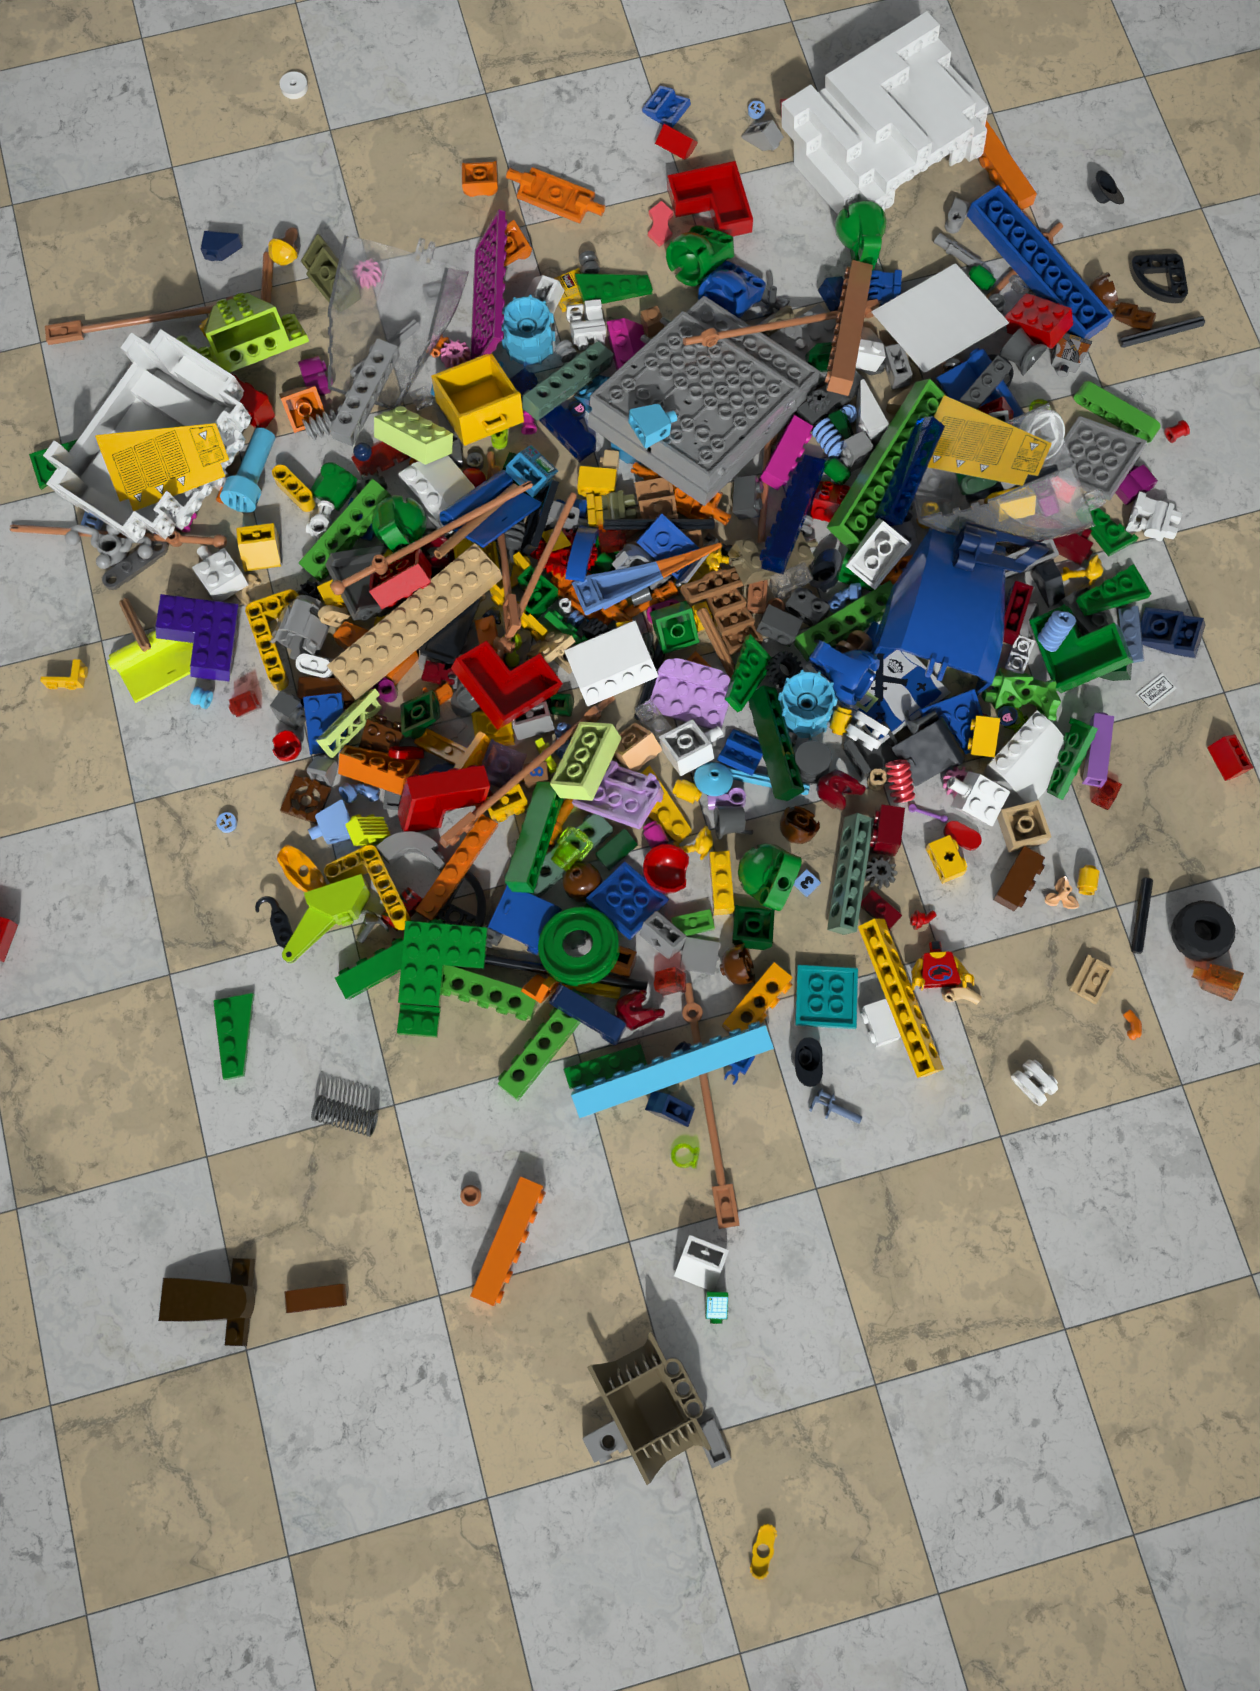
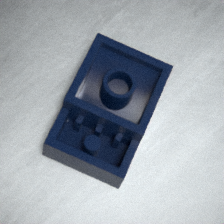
M1145 607L1141 620L1143 645L1178 656L1196 658L1206 626L1204 618L1185 616L1182 611Z

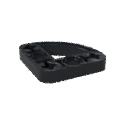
M1173 253L1133 257L1129 266L1130 273L1134 282L1144 293L1166 303H1182L1188 294L1184 263L1180 255ZM1157 261L1161 266L1155 267L1152 265V262ZM1166 273L1168 291L1152 284L1144 274ZM1172 276H1179L1181 280L1174 281Z
M469 870L442 909L446 911L445 917H443L444 912L440 911L436 916L437 919H442L449 925H461L464 916H467L465 918L466 921L470 923L475 921L477 927L483 926L486 916V899L479 881ZM464 879L472 886L476 893V916L451 904ZM452 912H459L460 919L458 921H451L449 919ZM463 922V926H469L467 923Z

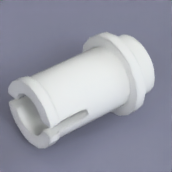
M563 598L559 602V613L564 618H568L574 612L571 607V601L568 598Z

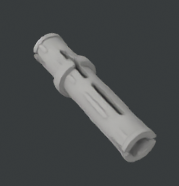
M941 233L934 240V244L943 248L948 255L955 256L971 268L983 265L984 263L957 245L956 241H951Z

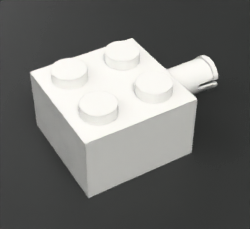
M205 545L197 549V554L203 561L192 568L214 601L222 602L248 586L242 572L225 548L213 555Z
M692 719L659 736L663 753L679 775L682 776L713 760L714 754L711 743L724 736L719 726L703 733Z
M969 771L963 782L954 776L947 782V787L957 792L951 807L988 826L994 825L1010 793L1009 790L981 774Z

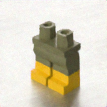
M623 490L618 491V493L612 492L602 496L586 494L589 527L599 528L598 533L613 531L603 529L604 519H638L636 509L627 510L629 507L636 506L634 494L624 495Z

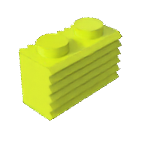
M361 814L354 815L345 824L354 846H376L391 836L384 817H375L374 814L362 817Z

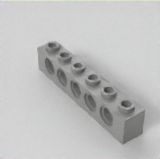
M378 338L375 344L371 345L367 359L363 360L361 370L355 376L351 390L347 391L343 405L339 406L335 420H332L329 430L333 439L350 446L354 445L400 356L396 345Z

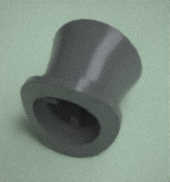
M1020 328L1007 341L999 356L1017 364L1021 368V375L1024 376L1046 351L1047 346L1045 344H1035L1027 336L1023 328Z
M806 741L797 748L795 760L802 782L811 785L817 784L821 777L829 773L832 756L825 744L819 741Z

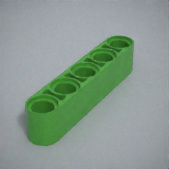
M1084 381L1074 395V400L1077 404L1128 434L1147 440V443L1153 440L1161 428L1160 423L1156 419L1090 381Z

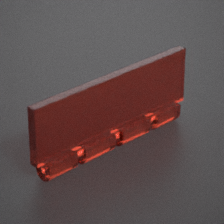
M384 442L371 447L372 454L367 461H360L355 456L351 457L360 475L365 474V476H368V472L371 475H374L376 472L378 474L377 467L384 471L395 466L393 459H396L399 464L411 458Z

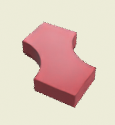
M662 201L649 210L653 226L648 231V237L659 247L672 238L673 235L668 227V223L673 217V211Z

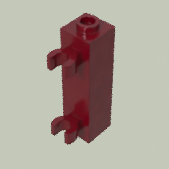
M1034 512L1030 516L1021 533L1023 536L1038 542L1052 538L1059 555L1080 566L1084 560H1089L1093 553L1090 549L1094 543L1087 539L1092 530L1085 527L1080 536L1049 520V515L1044 516L1042 513L1040 515Z

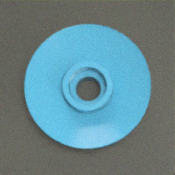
M708 762L697 768L694 782L702 793L709 796H721L732 787L733 776L726 766L716 762Z

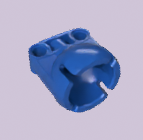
M725 261L704 278L699 287L698 300L705 296L737 318H741L755 303L761 301L766 283L746 269L730 261Z
M819 641L809 657L815 671L825 674V677L829 678V682L834 683L833 690L835 696L848 705H856L857 701H860L865 696L876 677L873 671H877L880 665V660L868 651L857 649L841 653L823 641Z

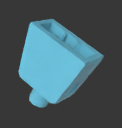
M659 404L630 409L628 423L643 447L648 448L670 435L671 423L677 421V415L674 410L665 413Z

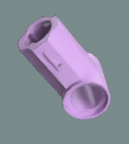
M733 788L721 796L707 795L709 810H714L716 805L743 806L744 808L746 804V794L741 788ZM734 796H740L742 800L740 802H735L732 800V798Z

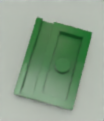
M400 1004L397 1034L438 1038L441 1008Z

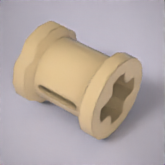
M882 769L872 770L867 780L868 787L873 791L881 790L887 780L886 772Z

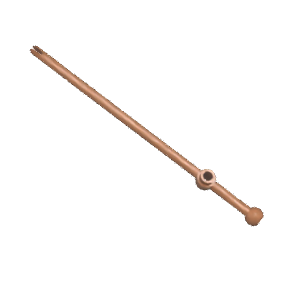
M527 481L387 557L380 554L375 555L372 565L342 581H332L330 584L332 592L335 595H340L347 586L374 572L380 575L385 574L388 564L532 488L533 483Z
M575 492L570 493L521 598L518 611L520 619L577 498ZM506 633L504 637H496L493 642V647L497 649L496 653L501 660L504 653L512 654L515 649V643L511 642L512 637L506 636Z
M10 525L12 527L10 531L22 533L66 535L72 529ZM98 530L99 534H108L107 530ZM174 530L166 540L153 533H145L144 535L151 541L168 542L173 547H180L183 543L214 545L218 549H223L227 545L226 537L221 534H217L214 537L184 536ZM78 532L79 536L92 537V535ZM120 533V534L117 535V537H120V538H125V539L127 538V537H126L125 535H123L122 533Z

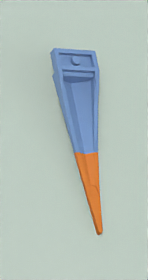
M713 544L685 554L639 566L588 575L585 577L584 582L574 581L572 585L585 615H589L602 608L605 610L721 548L722 544Z

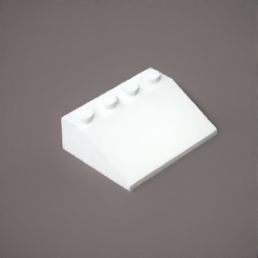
M448 455L426 465L421 462L413 463L398 473L403 488L423 507L425 514L437 529L443 527L440 522V512L475 488ZM450 531V532L444 534L443 536L446 537L447 535H449V534L452 533L453 531Z
M635 620L564 650L587 707L659 677Z
M1037 710L988 764L984 773L1000 786L1009 790L1010 794L1022 804L1037 801L1047 790L1054 768H1057L1059 765L1057 758L1059 752L1064 750L1066 741L1063 740L1064 736L1049 719Z

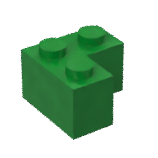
M531 565L517 578L518 586L523 592H525L535 570ZM542 575L525 608L526 615L530 613L536 620L559 598L558 588Z

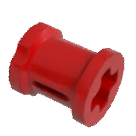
M1181 420L1177 425L1167 427L1164 432L1168 441L1174 443L1177 438L1189 435L1190 428L1186 421Z

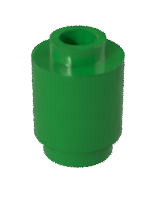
M982 265L974 266L969 272L970 280L982 290H990L996 281L994 274Z
M830 458L824 464V473L837 484H845L851 476L849 468L837 458Z

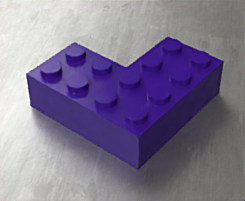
M160 594L155 627L156 639L193 643L190 664L191 677L230 682L238 621V604Z

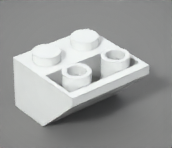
M541 275L533 278L524 297L532 295L533 298L539 299L542 302L546 301V306L550 313L554 314L565 290L558 280Z
M689 1235L674 1277L714 1292L729 1250Z

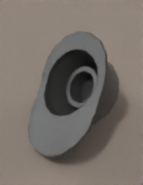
M460 683L452 695L451 707L456 715L466 717L474 712L479 705L464 685Z

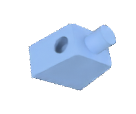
M341 799L317 813L315 818L318 825L308 829L312 840L323 836L327 844L351 840L345 826L351 817L344 801Z

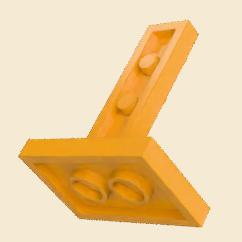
M427 728L424 735L417 738L414 742L417 747L455 765L454 768L464 769L471 765H484L485 770H487L499 753L486 734L480 731L468 748Z

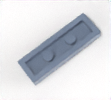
M1133 606L1118 609L1120 628L1133 663L1144 661L1139 607Z

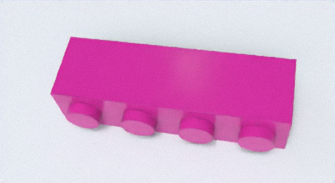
M795 415L793 416L759 480L776 490H779L782 485L786 486L791 477L788 475L789 472H793L798 464L795 460L797 457L800 458L805 450L803 447L804 443L807 444L812 437L810 433L813 428L812 425Z

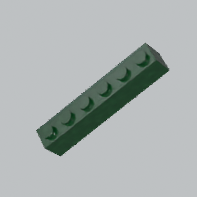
M763 685L755 690L749 699V708L758 734V741L761 745L763 759L768 771L767 774L770 778L772 793L775 799L789 801L803 793L805 789L795 760L785 718L782 716L783 711L778 700L777 690Z

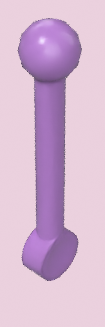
M914 804L909 805L908 810L912 813L916 811L940 819L943 823L948 821L946 815L940 816L919 809Z

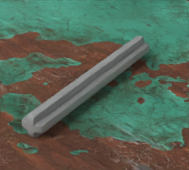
M413 319L386 342L399 346L420 329L419 322ZM363 360L350 370L353 378L359 374Z

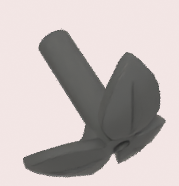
M771 286L770 291L766 288L764 290L761 300L763 303L768 304L761 309V313L764 316H771L774 313L773 308L779 310L786 305L788 306L790 302L786 298L776 300V286Z
M909 710L905 711V723L912 735L918 731L919 727L938 718L937 713L933 711L916 721H911Z
M369 910L361 911V914L365 915L364 923L366 925L356 939L358 942L364 943L375 924H381L389 932L388 925L383 918Z

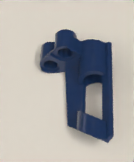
M966 521L953 542L952 563L953 567L973 572L975 563L1021 573L1047 553L1050 548L1045 543ZM1001 541L1030 548L1017 559L992 553L996 542Z

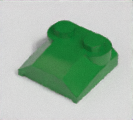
M328 462L321 467V474L312 485L310 491L313 496L321 501H328L334 504L336 511L339 512L356 490L358 479L339 465Z

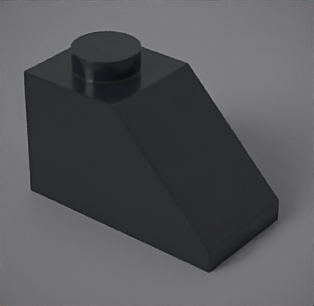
M1054 560L1036 566L1031 577L1049 608L1065 598L1062 575Z

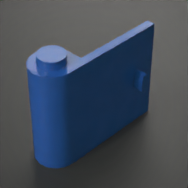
M507 885L488 928L523 943L528 947V952L538 955V941L543 927L562 909L530 893L512 892Z

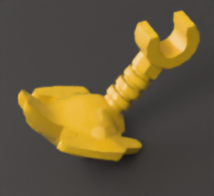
M721 548L711 552L706 558V562L709 565L708 573L711 572L712 568L718 571L720 563L730 565V557L722 556Z
M1095 555L1091 558L1085 570L1073 571L1063 567V573H1061L1062 580L1066 581L1069 578L1086 576L1090 579L1089 586L1094 585L1097 578L1103 574V565L1098 555Z
M705 825L698 833L695 845L679 846L677 842H673V845L681 848L686 853L696 851L698 854H701L700 860H703L713 846L711 831Z

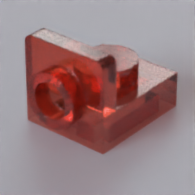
M1107 777V781L1102 788L1098 787L1091 803L1109 810L1122 784Z

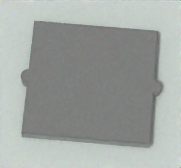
M686 937L684 948L681 951L680 969L714 975L716 963L719 961L718 951L720 943Z

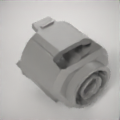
M297 596L293 602L286 605L282 610L274 632H272L270 642L275 643L278 641L283 646L291 649L290 659L294 660L301 654H319L330 628V625L321 623L317 615L320 608L325 604L311 596Z

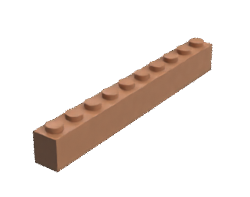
M852 260L851 266L846 267L838 307L839 312L834 329L835 335L832 340L827 370L830 371H827L825 382L828 383L827 391L849 396L854 381L873 269L871 264Z

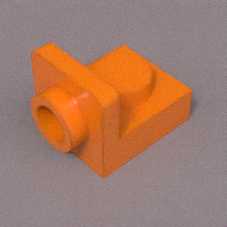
M447 683L434 690L440 706L453 695L452 688ZM426 687L422 689L423 694L428 692Z

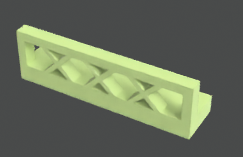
M376 689L368 690L355 700L316 740L330 758H333L366 725L368 718L373 717L382 708L376 700L380 695ZM372 703L375 708L371 712H365V709ZM361 714L360 723L353 724V721ZM348 727V735L341 737V734ZM336 740V747L331 750L328 745H331Z

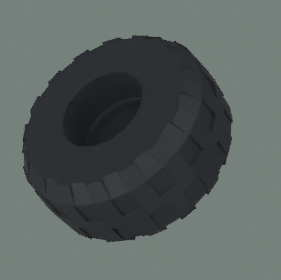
M1199 900L1186 905L1174 917L1171 926L1172 940L1179 952L1185 955V957L1199 962H1208L1221 957L1231 948L1235 940L1236 928L1233 918L1224 907L1212 901ZM1195 922H1202L1209 927L1212 934L1211 940H1204L1197 935L1194 928Z

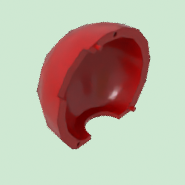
M661 844L652 848L646 854L643 862V874L647 883L654 890L663 894H671L683 890L686 887V870L689 864V856L681 848L671 844Z

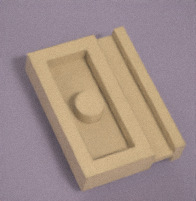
M1088 954L1069 990L1091 1003L1097 1004L1115 968L1092 958Z

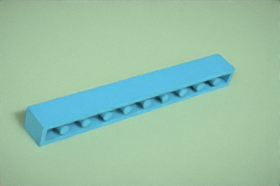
M759 1021L748 1025V1029L741 1031L738 1028L730 1031L726 1037L722 1038L719 1035L709 1039V1043L703 1045L702 1042L690 1046V1050L684 1052L682 1049L676 1050L671 1053L670 1057L665 1059L663 1056L651 1060V1064L645 1066L644 1063L637 1064L632 1067L633 1070L626 1073L624 1070L618 1071L613 1074L612 1078L605 1079V1077L596 1079L593 1081L594 1084L587 1087L586 1084L579 1085L571 1093L579 1118L588 1116L774 1049L766 1025L764 1023L760 1024Z

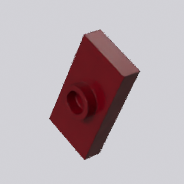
M873 890L861 901V908L874 919H885L889 931L902 917L900 912Z

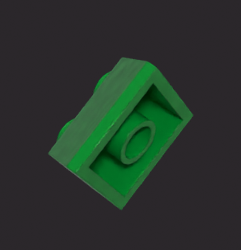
M686 601L650 612L653 628L663 654L700 643L693 611Z

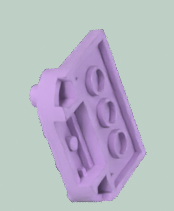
M679 658L665 660L658 670L659 677L656 679L647 711L683 722L693 719L697 726L711 730L719 726L722 730L729 703L724 699L731 681L729 676L721 670Z
M611 761L593 801L573 799L572 804L574 807L641 829L656 802L662 801L664 792L656 776L652 773H649L647 776L620 767L616 761Z

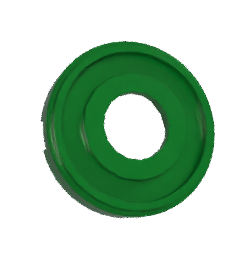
M589 907L568 908L554 915L543 927L538 941L539 957L545 970L556 981L569 986H578V984L590 982L593 984L608 975L615 966L620 952L618 934L612 921L602 912ZM576 930L588 932L593 939L591 950L581 957H572L563 949L565 937L570 932Z

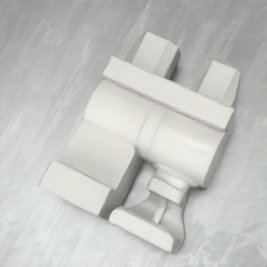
M601 299L585 301L584 316L586 321H581L583 304L567 305L566 318L570 323L573 345H577L579 351L586 350L588 343L595 344L599 341L603 345L605 344L606 327L601 309ZM572 308H579L576 311H570Z
M1139 491L1131 509L1126 531L1133 533L1143 529L1146 537L1156 538L1158 541H1162L1164 537L1174 539L1178 527L1171 526L1169 523L1178 525L1183 513L1174 510L1175 504L1153 500L1146 497V493ZM1136 517L1142 518L1141 521L1137 522Z

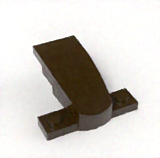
M233 1258L230 1283L184 1278H163L158 1321L210 1322L227 1320L224 1346H247L249 1321L255 1306V1291L253 1287L255 1259Z

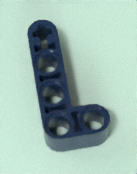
M561 984L557 986L548 1001L552 1006L599 1033L605 1041L612 1045H617L627 1029L625 1022Z

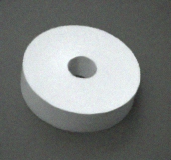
M288 72L280 79L281 92L289 99L301 98L308 90L306 77L302 73Z

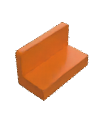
M537 974L522 987L521 992L542 1003L555 991L559 982L551 976L545 979Z

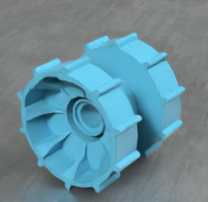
M532 295L517 299L513 297V301L502 309V314H504V322L502 324L504 339H502V347L506 349L510 361L514 360L517 363L523 364L524 367L538 363L542 365V361L550 354L553 355V341L556 338L555 331L551 330V326L554 323V315L550 313L546 306V301L542 302L539 299L533 298Z
M801 670L799 674L794 675L792 678H786L783 692L779 693L778 700L781 701L782 716L785 718L788 731L795 733L799 738H809L811 741L812 737L817 736L821 732H826L828 722L833 716V706H836L838 699L835 698L834 683H830L821 676V672L812 673ZM808 703L811 707L804 708L801 704Z

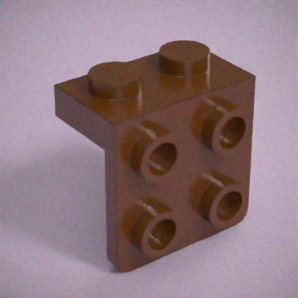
M379 714L368 718L359 748L388 753L390 747L400 746L401 740L405 738L401 733V722H391L387 720V717Z

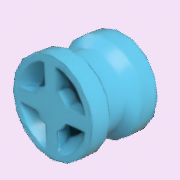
M197 686L191 693L190 703L207 709L212 702L213 692L209 690L204 691L201 687Z

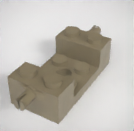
M799 527L783 530L778 539L757 544L754 543L752 538L735 542L728 553L730 557L729 564L731 567H735L743 585L805 571L815 559L810 548L817 547L818 541L816 539L807 541ZM765 557L771 559L772 563L766 561Z

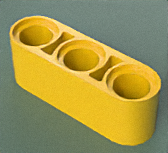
M276 465L272 469V475L277 486L302 511H312L316 506L312 492L285 465Z

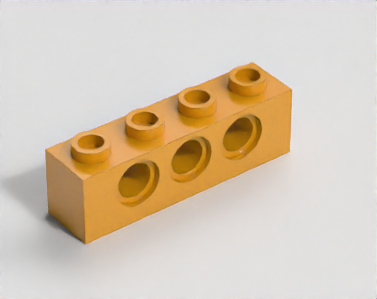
M774 962L723 1022L722 1027L730 1032L738 1028L741 1031L748 1029V1025L759 1021L761 1024L767 1017L765 1012L769 1008L774 1009L779 1003L780 999L778 997L782 992L786 994L792 987L790 982L793 977ZM774 984L777 987V991L769 992L766 986ZM761 999L764 1002V1006L758 1008L754 1005L753 1001ZM748 1014L751 1016L752 1021L744 1023L741 1020V1016Z

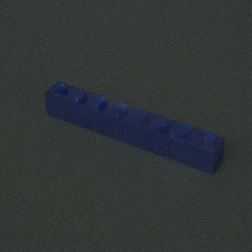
M805 454L803 460L798 461L797 473L793 474L791 480L792 486H788L787 498L782 500V511L778 510L775 520L777 523L772 524L770 531L772 535L767 537L766 549L761 551V569L784 574L824 474L825 459Z

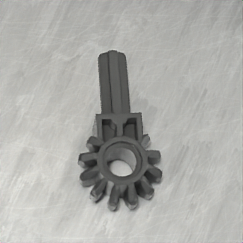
M519 521L504 532L510 577L514 562L513 555L521 550L525 531V523L523 521Z

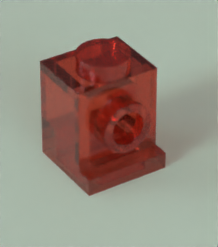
M602 529L598 530L601 554L604 552L621 551L624 544H626L625 532L622 533L621 530H607L603 533Z
M251 690L229 699V709L236 717H243L262 708L255 692ZM244 701H246L248 705L247 708H243L242 703Z
M677 967L655 972V991L663 996L677 992H686V973Z

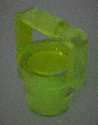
M568 826L557 840L559 846L550 860L564 871H567L577 860L582 861L592 849L593 843L582 830ZM571 831L582 842L588 844L582 852L565 840Z

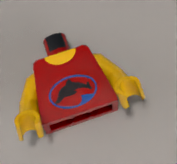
M940 941L929 943L930 953H924L921 958L917 959L911 971L912 990H914L915 986H919L921 991L928 988L957 987L961 980L963 988H966V982H970L974 986V976L968 973L964 965L956 956H953L951 951L942 952Z

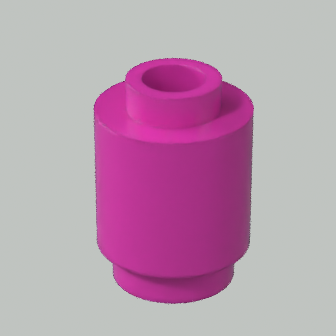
M653 821L643 827V834L651 849L669 842L662 826L657 821Z

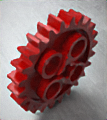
M565 529L562 530L571 545L551 552L544 567L547 573L553 571V576L560 573L561 578L566 574L571 548L576 533H573V529L569 532H566ZM544 539L543 541L540 540L538 549H536V559H538V562L547 544ZM595 543L588 562L589 571L591 566H594L595 561H597V547H595Z

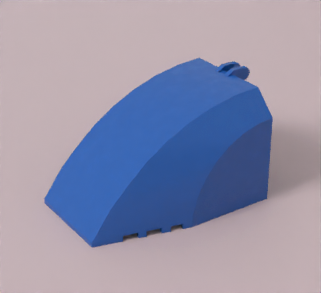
M933 523L891 589L870 653L876 656L882 648L900 650L927 659L929 663L925 673L926 677H930L935 662L939 663L941 667L937 674L938 681H942L947 666L978 676L975 688L976 695L978 696L993 683L1003 646L1005 569L975 563L973 572L953 567V542L959 532ZM996 544L992 553L1006 556V547Z

